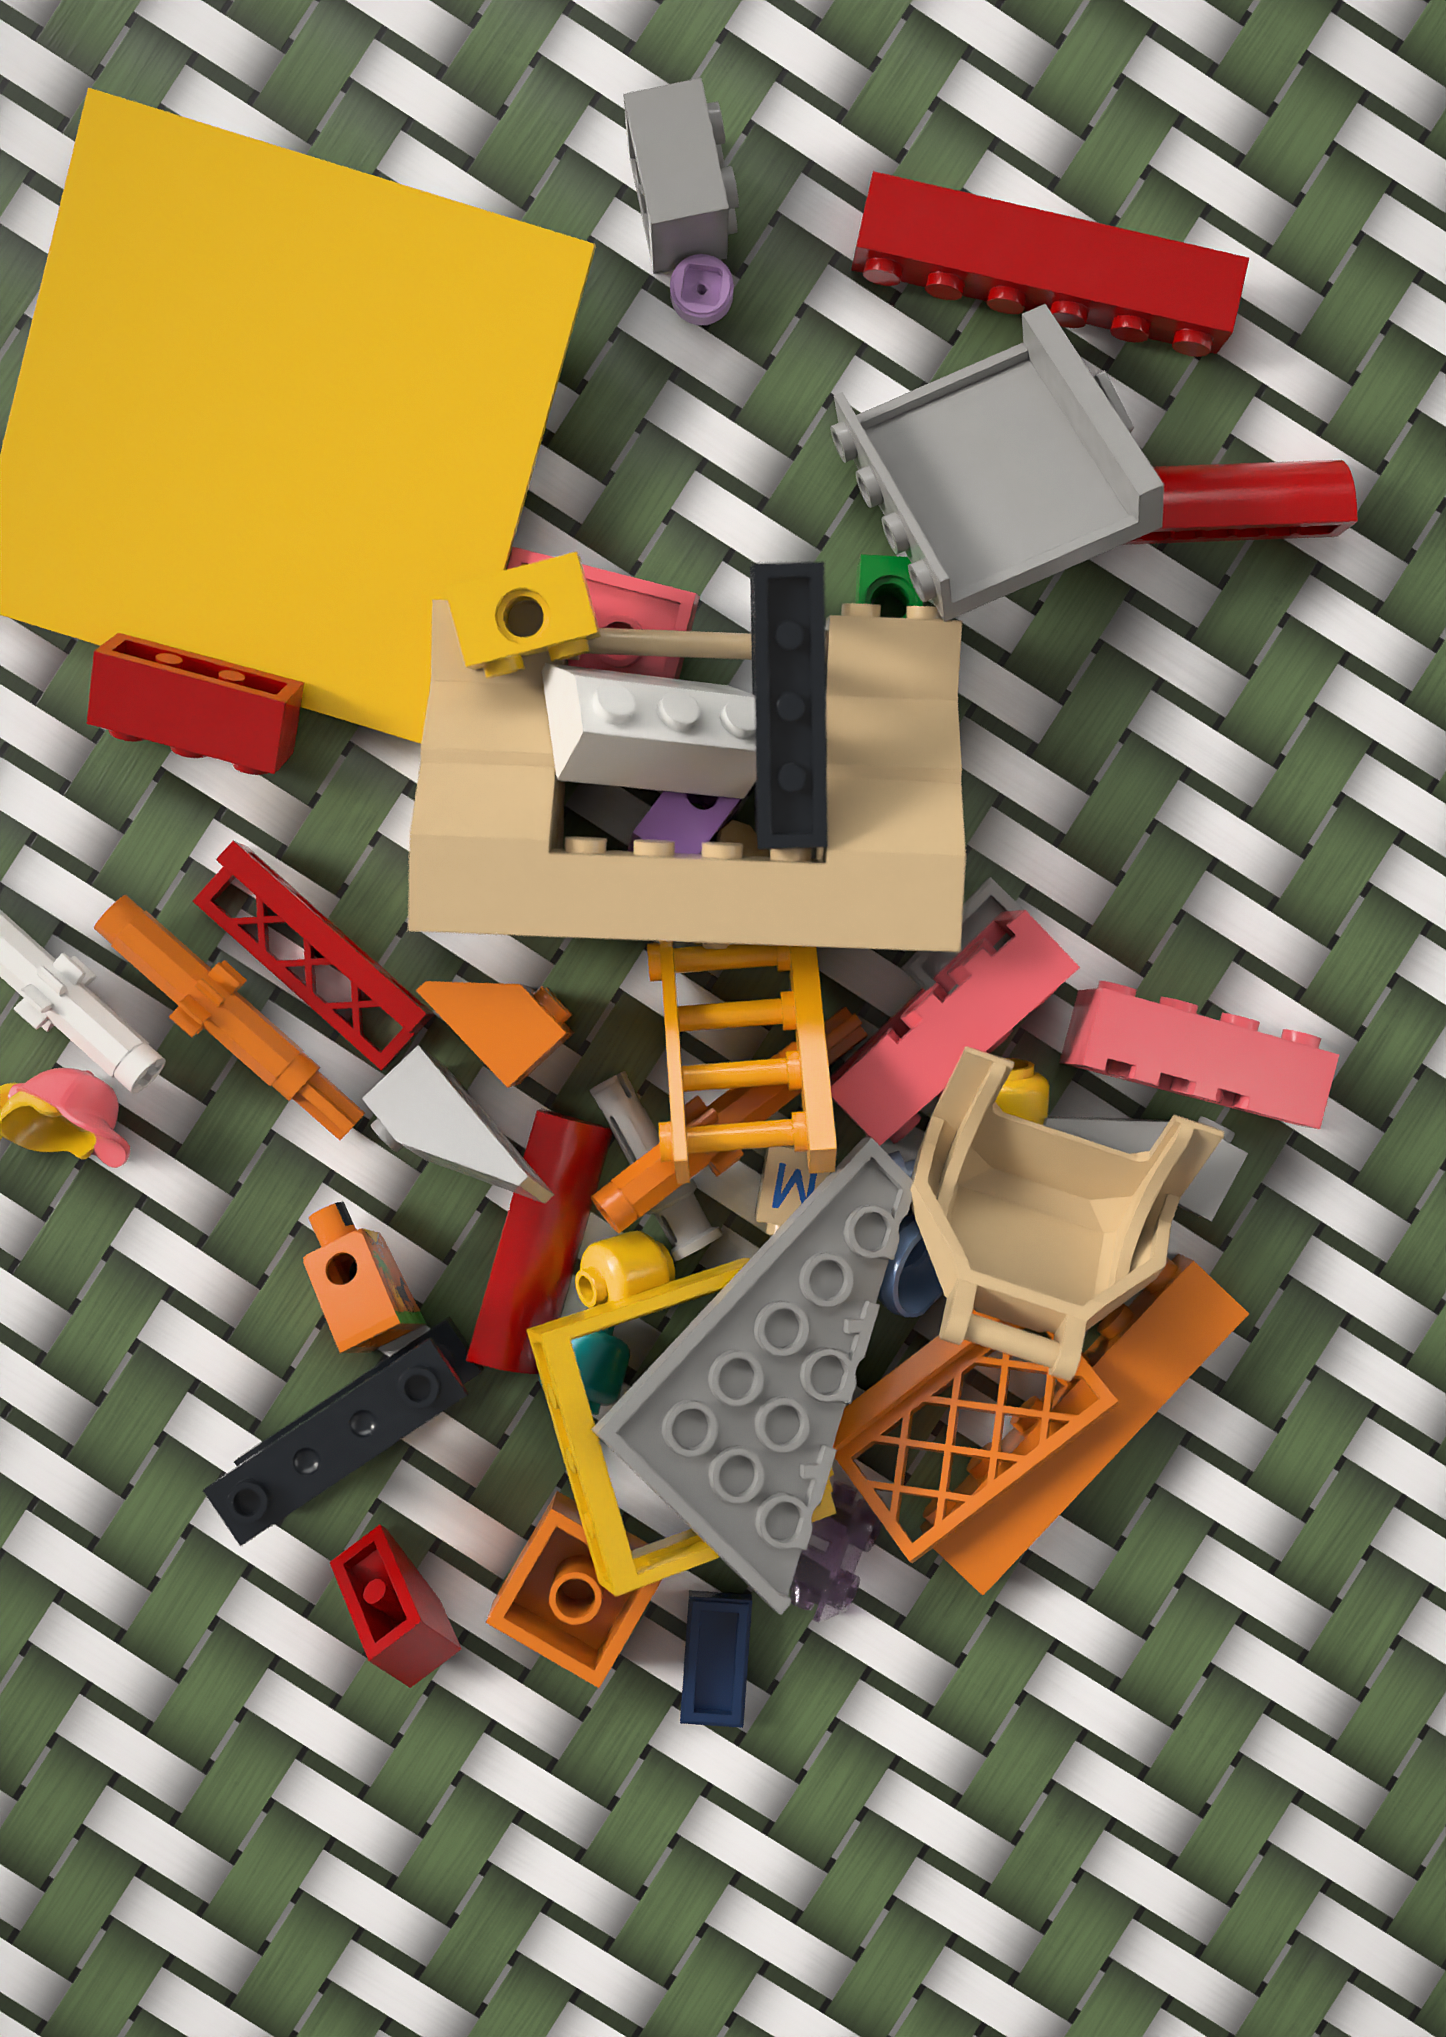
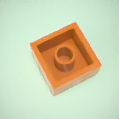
M557 1491L493 1600L485 1623L600 1688L662 1579L617 1597L601 1586L597 1578L576 1501ZM625 1530L631 1551L648 1545L647 1542Z

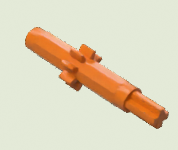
M127 895L122 896L112 904L96 922L94 929L111 943V946L178 1005L169 1018L191 1038L195 1034L198 1035L203 1029L207 1030L265 1083L275 1088L288 1101L293 1099L338 1140H341L365 1114L361 1108L318 1071L321 1067L303 1052V1049L237 992L247 982V979L225 960L221 963L218 962L211 969L150 913L144 911Z
M843 1007L824 1022L828 1066L832 1065L868 1036L861 1027L863 1023L856 1014L852 1015L846 1007ZM796 1041L791 1042L770 1059L786 1058V1051L797 1050ZM788 1084L730 1088L708 1106L697 1095L685 1104L686 1127L766 1121L800 1095L801 1090H789ZM659 1143L594 1193L591 1199L609 1225L620 1234L685 1183L677 1184L674 1161L661 1162ZM742 1150L688 1154L690 1179L707 1166L718 1177L744 1156Z

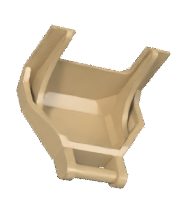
M965 1047L932 1113L916 1156L911 1177L913 1183L910 1189L912 1194L910 1207L944 1295L947 1298L939 1338L957 1345H961L963 1340H967L1049 1367V1375L1071 1381L1080 1362L1085 1331L1153 1282L1166 1266L1171 1223L1180 1198L1223 1139L1224 1132L1214 1127L1173 1115L1150 1151L1128 1154L1004 1113L995 1100L1006 1082L1014 1062L971 1047ZM974 1309L979 1313L995 1317L1037 1332L1048 1331L1054 1333V1339L1051 1340L1012 1326H1008L972 1314V1310Z

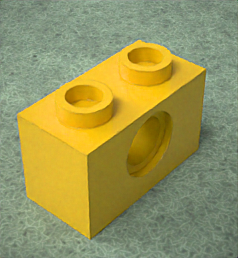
M577 551L444 586L465 666L472 670L483 668L486 678L498 677L523 670L525 666L522 657L545 651L549 652L551 662L588 653L590 649L587 640L601 637L582 561ZM524 600H532L539 603L544 613V620L540 630L530 637L515 636L508 624V616L514 605Z

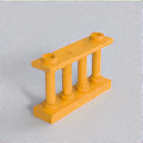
M673 941L647 943L650 982L662 981L671 1122H659L661 1162L674 1161L677 1184L690 1183L688 1158L690 1153L794 1146V1152L807 1151L809 1174L835 1172L837 1145L816 946L732 944L726 949L715 950L712 948L705 949L702 946L674 948ZM777 966L778 972L790 971L791 991L780 992V998L678 1006L676 973ZM782 1024L783 1031L795 1030L797 1050L786 1051V1058L682 1066L680 1032ZM788 1084L789 1090H801L803 1111L791 1112V1119L686 1127L684 1092Z

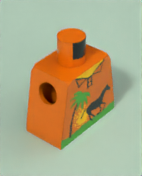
M337 1202L324 1207L308 1217L321 1248L304 1256L303 1263L340 1353H370L426 1325L384 1238L379 1232L362 1228L357 1230L344 1202ZM356 1260L357 1273L351 1280L350 1268Z

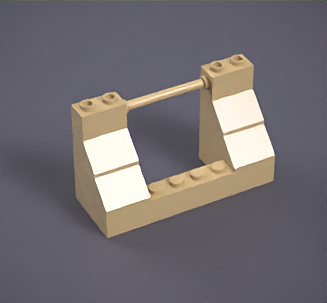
M432 600L431 683L421 743L420 768L409 841L408 931L960 952L966 860L958 713L962 621L948 620L944 622L937 608L932 606H907L906 618L880 617L881 605L854 603L842 604L841 616L830 615L826 618L828 847L816 848L815 858H811V848L770 849V857L743 856V844L726 842L702 843V854L674 853L675 842L667 840H634L633 851L606 850V839L594 837H566L565 849H563L565 781L557 780L542 669L545 663L568 665V659L579 660L580 655L551 662L549 652L545 651L522 657L525 666L523 670L498 677L486 678L483 668L472 670L465 666L448 600ZM524 600L513 606L508 616L510 630L518 637H530L536 634L544 620L542 607L539 603L532 600ZM599 628L601 637L587 640L590 652L587 654L752 660L751 633Z

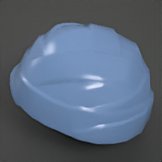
M911 1215L903 1217L898 1230L900 1241L894 1260L888 1261L877 1298L893 1314L903 1317H918L924 1314L944 1293L915 1217Z

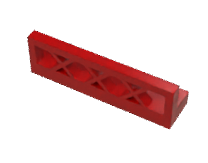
M233 840L216 858L223 867L192 902L381 1071L385 1070L434 1016V1013L248 846ZM237 878L256 895L257 917L233 918L215 900ZM267 906L278 916H268ZM287 923L303 937L304 959L279 960L270 952L268 924ZM242 925H257L258 940ZM314 948L325 958H315ZM334 965L351 980L352 1001L327 1003L317 994L315 966ZM289 967H305L306 983ZM361 990L372 1000L362 1001ZM381 1007L403 1027L382 1051L363 1035L362 1008ZM336 1009H352L353 1025Z

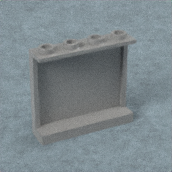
M1046 304L1022 314L1023 343L855 415L843 392L834 395L838 423L832 425L830 430L838 454L844 463L851 460L855 462L859 469L856 471L857 483L866 504L870 508L879 505L884 514V517L881 518L882 526L889 545L895 554L905 551L911 562L908 565V571L917 595L922 602L932 599L944 622L1162 527L1163 482Z

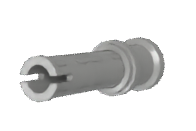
M626 1071L607 1079L589 1090L607 1119L609 1127L630 1165L660 1143L659 1134L637 1097ZM693 1179L690 1180V1183L683 1184L647 1212V1215L654 1214L669 1240L672 1246V1250L669 1253L673 1262L698 1251L723 1236L719 1226H711L696 1199L694 1191L697 1189V1185Z

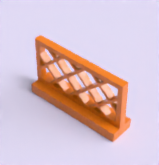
M974 1309L972 1310V1314L1021 1330L1025 1329V1327L979 1313ZM1045 1331L1051 1338V1340H1053L1054 1333ZM939 1335L857 1397L851 1404L844 1407L832 1447L837 1449L835 1459L909 1562L914 1563L1119 1405L1117 1398L1082 1355L1073 1378L1083 1379L1099 1399L1079 1415L1052 1412L1056 1377L1049 1375V1367L1037 1363L1012 1360V1355L1003 1353L1002 1359L991 1358L988 1356L996 1351L994 1349L967 1340H963L961 1345H957L940 1339ZM975 1366L1001 1369L997 1405L961 1400L964 1375ZM1010 1370L1047 1375L1043 1411L1006 1406ZM953 1384L951 1398L937 1397ZM933 1405L950 1408L945 1444L910 1439L913 1414L923 1406ZM960 1409L995 1414L991 1451L955 1446ZM1005 1415L1042 1420L1039 1446L1026 1456L1000 1452ZM1050 1422L1066 1424L1049 1437ZM902 1423L900 1438L886 1436ZM874 1444L899 1447L894 1484L868 1480L854 1460ZM909 1448L944 1453L939 1491L904 1486ZM954 1455L990 1460L987 1486L974 1496L949 1492ZM999 1461L1015 1463L997 1477ZM876 1490L892 1492L890 1509ZM902 1494L938 1499L934 1527L914 1542L899 1523ZM948 1501L963 1503L946 1517Z

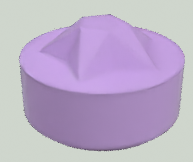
M696 254L685 258L676 266L670 280V298L674 310L682 319L695 325H709L723 318L731 307L734 289L733 278L730 270L721 260L707 254Z

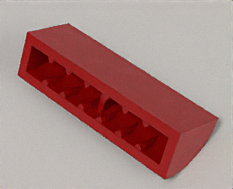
M1343 460L1152 466L1164 484L1162 527L1122 545L1338 537L1358 521L1357 499L1352 473Z
M542 1108L536 1111L523 1158L554 1195L544 1204L513 1192L466 1361L504 1371L539 1374L526 1329L561 1318L593 1205L591 1196L597 1191L613 1135L610 1127Z

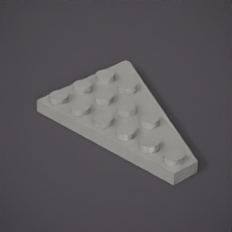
M863 1138L835 1168V1172H831L591 1429L780 1615L788 1608L792 1600L788 1596L801 1550H807L813 1530L812 1514L816 1506L821 1503L837 1449L832 1447L846 1403L851 1404L857 1384L856 1368L860 1360L865 1357L880 1305L876 1304L888 1261L894 1260L900 1241L899 1225L903 1217L908 1214L912 1201L910 1189L913 1180L873 1138Z

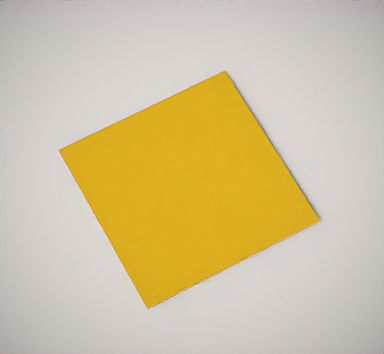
M88 87L0 453V615L100 646L117 633H122L304 682L301 701L302 708L421 744L431 683L432 600H448L444 586L506 570L596 245Z

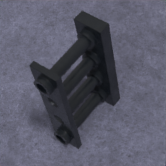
M824 562L753 563L750 566L752 694L755 695L756 781L754 783L755 832H757L758 849L828 847Z
M450 1316L240 1455L234 1461L237 1467L203 1489V1492L240 1547L468 1395L469 1392L464 1384L482 1373L484 1367L466 1361L470 1346Z

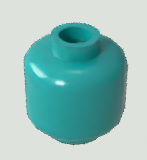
M615 1326L571 1340L592 1415H599L601 1406H609L616 1403L624 1383L630 1359V1349L621 1339L613 1336Z

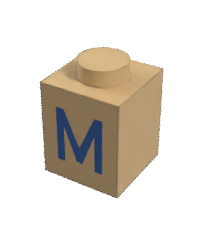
M794 1146L766 1148L755 1209L756 1221L767 1223L766 1234L773 1235L830 1174V1172L809 1174L807 1151L794 1152Z

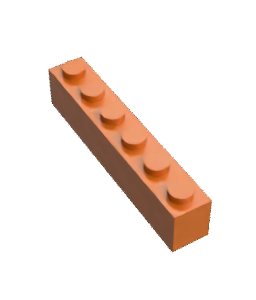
M1179 1253L1172 1260L1167 1257L1166 1266L1159 1276L1147 1285L1128 1307L1123 1303L1108 1314L1098 1326L1097 1331L1101 1334L1100 1337L1084 1353H1081L1117 1398L1119 1405L951 1533L933 1549L983 1596L1249 1313L1194 1260ZM1056 1377L1057 1382L1054 1388L1052 1412L1079 1415L1099 1398L1083 1379L1072 1378L1071 1381H1066ZM1032 1396L1019 1408L1043 1411L1044 1396L1041 1399L1037 1396ZM1012 1416L1010 1424L1014 1428L1002 1439L1000 1452L1026 1456L1039 1446L1042 1420ZM1050 1422L1049 1437L1066 1424ZM992 1442L987 1443L981 1449L991 1451ZM972 1458L966 1468L970 1474L952 1493L974 1496L986 1487L990 1460ZM999 1461L997 1477L1015 1463ZM932 1499L923 1512V1517L926 1519L920 1526L923 1534L935 1525L938 1499ZM948 1501L946 1517L963 1503Z

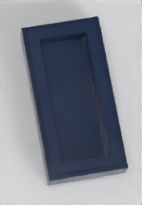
M689 1590L680 1724L743 1728L752 1594Z

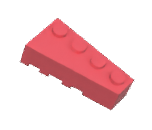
M1026 910L1001 912L932 978L936 984L927 990L921 988L830 1076L832 1099L879 1146L888 1138L893 1144L899 1142L921 1120L918 1112L934 1097L937 1096L940 1099L965 1047H971L986 1053L994 1051L1008 1038L1017 1023L1031 1011L1042 1005L1080 967ZM1007 933L1011 939L997 951L993 946ZM957 984L958 987L949 994L948 992Z
M1099 981L1098 988L1078 990L1059 1063L1301 1127L1321 1128L1339 1054L1319 1049L1320 1037L1283 1029L1281 1038L1258 1032L1260 1022L1253 1019L1222 1013L1219 1021L1198 1015V1005L1168 997H1160L1159 1003L1135 997L1137 990L1107 981Z

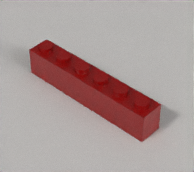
M873 171L851 270L863 273V276L868 281L878 285L896 286L900 282L922 286L925 287V291L928 294L939 299L958 300L965 296L987 301V305L991 309L1005 314H1020L1024 310L1030 311L1046 304L1058 324L1062 327L1082 328L1086 324L1111 330L1112 336L1123 341L1144 342L1147 339H1153L1172 344V348L1178 353L1199 357L1206 356L1209 353L1217 354L1232 335L1250 258Z

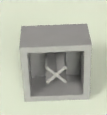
M702 78L623 94L628 155L653 273L674 270L682 260L696 254L711 255L719 260L727 259L728 235L738 232L735 208L739 207V200L732 166L724 167L721 144H725V132L718 101L707 103Z

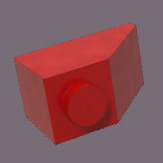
M381 1524L329 1562L370 1663L411 1688L462 1650L440 1599L389 1531Z

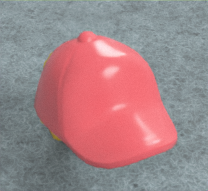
M54 1068L41 1072L25 1083L13 1082L0 1086V1141L4 1137L21 1147L37 1152L67 1151L80 1159H87L92 1154L112 1168L124 1165L130 1156L128 1142L114 1131L119 1111L117 1096L112 1087L94 1076L91 1071H82L74 1068Z

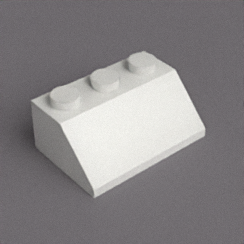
M545 663L542 669V677L557 780L740 799L745 798L755 783V695L728 685Z

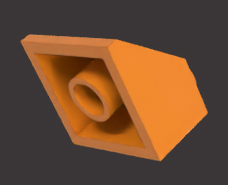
M425 981L416 990L507 1088L519 1085L574 1033L565 1023L573 1014L548 987L544 988L541 986L535 991L532 987L522 984Z

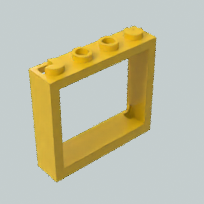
M741 1258L665 1283L624 1299L611 1301L526 1329L599 1584L616 1597L720 1558V1556L692 1529L635 1550H630L598 1436L591 1430L595 1424L571 1340L720 1291L751 1258ZM832 1467L829 1477L835 1476ZM829 1477L821 1503L813 1511L811 1522L836 1514L831 1496L833 1489Z

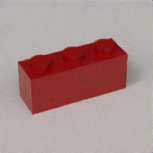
M117 633L94 650L87 724L108 729L111 736L120 740L131 742L148 740L171 746V750L174 753L183 757L204 758L208 756L230 762L236 770L246 774H275L294 753L304 682Z

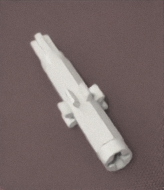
M0 910V977L24 997L14 1007V1010L36 1030L42 1027L48 1032L55 1025L111 1077L116 1078L131 1093L135 1094L146 1088L160 1074L166 1060L149 1045V1042L87 988L97 977L96 974L76 956L70 958L65 953H61L55 959Z

